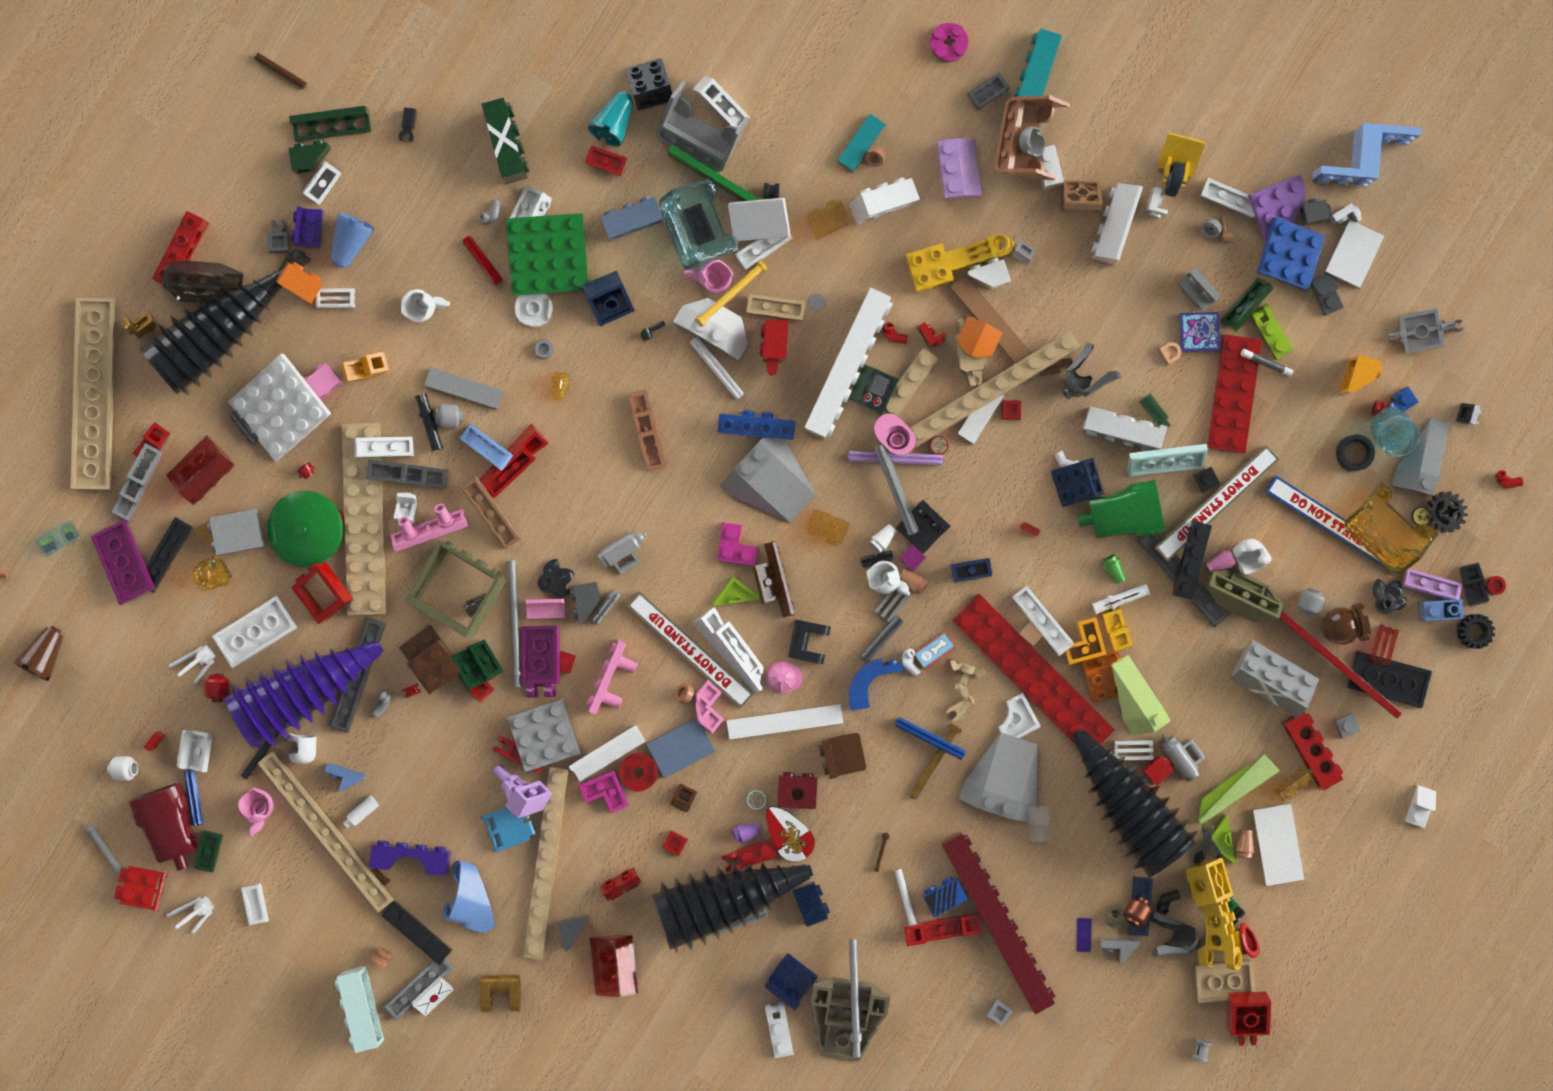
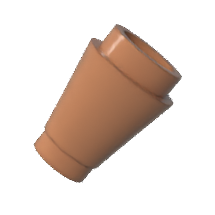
M905 569L900 574V580L905 582L914 594L920 595L928 584L924 577Z
M1241 830L1235 852H1237L1236 857L1252 859V854H1254L1253 831Z

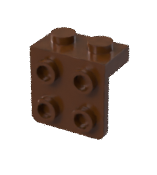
M858 733L823 739L822 745H819L820 754L825 756L826 764H823L824 773L829 775L830 779L866 769L863 748Z

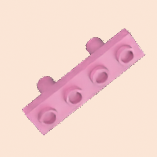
M438 504L434 507L438 518L413 527L408 517H401L398 520L401 531L391 534L395 552L468 527L464 510L461 509L448 513L444 504Z
M617 639L616 643H612L609 649V653H611L610 658L604 661L601 668L604 672L601 678H597L594 684L595 693L593 696L590 695L587 700L588 712L595 715L602 703L619 708L621 705V697L607 692L615 669L619 667L634 673L638 665L637 662L623 657L622 653L626 643Z

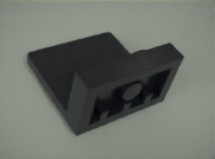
M661 58L626 68L638 111L669 102L673 93Z
M921 500L911 511L919 531L908 535L903 520L896 529L924 554L951 526L924 500Z

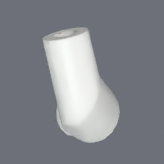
M1063 450L1054 454L1060 468L1079 462L1077 460H1067Z
M907 649L902 654V666L916 677L921 670L914 664L915 651Z

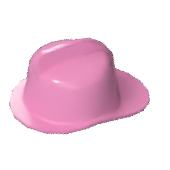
M885 414L875 422L874 431L876 437L893 454L905 455L915 447L916 439L914 433L896 415Z

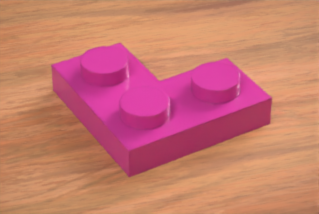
M723 522L717 560L755 566L758 547L739 544L742 525Z
M615 770L579 784L586 803L604 796L611 813L629 806Z

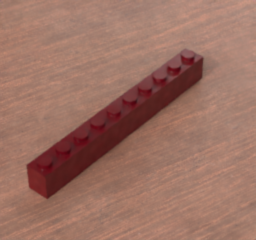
M959 832L941 842L1034 1014L1036 1015L1054 1005L1053 998L1056 997L1051 987L1047 988L1044 981L1046 978L1041 970L1037 971L1034 966L1037 963L1032 953H1027L1025 947L1028 945L1023 936L1019 937L1016 933L1018 927L1014 919L1009 920L1007 913H1009L1008 908L1004 902H999L997 897L1000 894L995 885L991 887L988 882L991 877L986 868L981 869L979 855L976 851H971L969 846L972 843L968 835L963 836Z

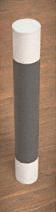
M1246 349L1241 351V356L1289 377L1293 374V370Z

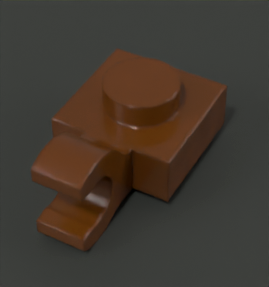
M1072 358L1061 359L1040 372L1041 376L1060 374V368L1070 367L1073 363Z

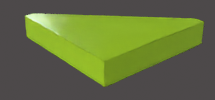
M733 576L712 605L719 606L760 600V596Z
M1224 814L1214 828L1212 839L1219 847L1223 857L1235 864L1236 860L1228 816Z

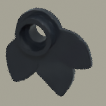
M553 559L544 566L543 575L539 577L537 582L538 587L542 592H551L557 597L566 596L570 593L566 584L572 580L574 572L568 568H560L558 559ZM549 580L551 582V585L546 586L544 584V581Z
M1380 579L1375 581L1373 595L1377 599L1376 609L1380 613L1389 614L1393 610H1401L1406 605L1407 599L1401 596L1402 585L1399 580H1394L1387 585Z

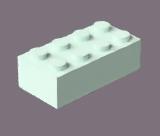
M362 966L343 971L336 977L335 986L337 992L340 991L342 998L340 999V1007L342 1011L345 1010L346 1014L344 1023L346 1029L350 1031V1047L354 1048L355 1053L378 1048L384 1041L367 968Z

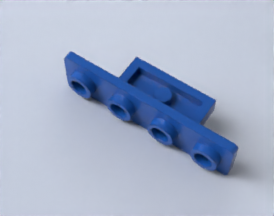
M743 410L738 415L719 414L717 432L793 440L796 422L794 420L777 419L773 412L763 411L762 414H755L753 410Z

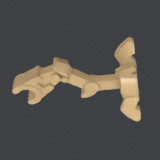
M950 659L953 670L963 672L961 681L954 686V689L960 688L963 700L946 710L947 714L950 711L956 712V716L952 718L954 722L966 712L970 704L974 705V699L972 696H969L966 688L969 675L975 674L979 679L987 675L985 669L979 670L975 666L962 662L956 663V660Z

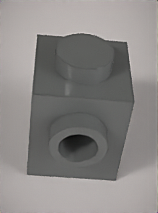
M1320 198L1308 200V203L1301 205L1300 213L1303 226L1325 222L1330 219L1331 207L1327 204L1326 200L1320 201Z

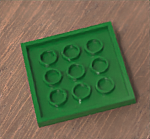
M583 213L505 218L512 296L584 291L582 285L588 283Z

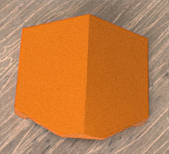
M968 316L957 338V342L964 352L972 357H991L1003 332L985 322Z

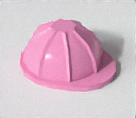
M785 661L773 663L767 669L765 676L769 688L780 694L794 691L801 685L803 679L800 669Z

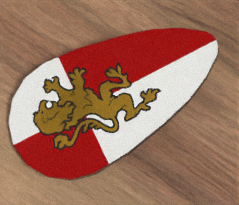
M769 806L766 810V823L773 843L780 855L789 861L806 859L815 847V838L812 832L790 812L780 807Z

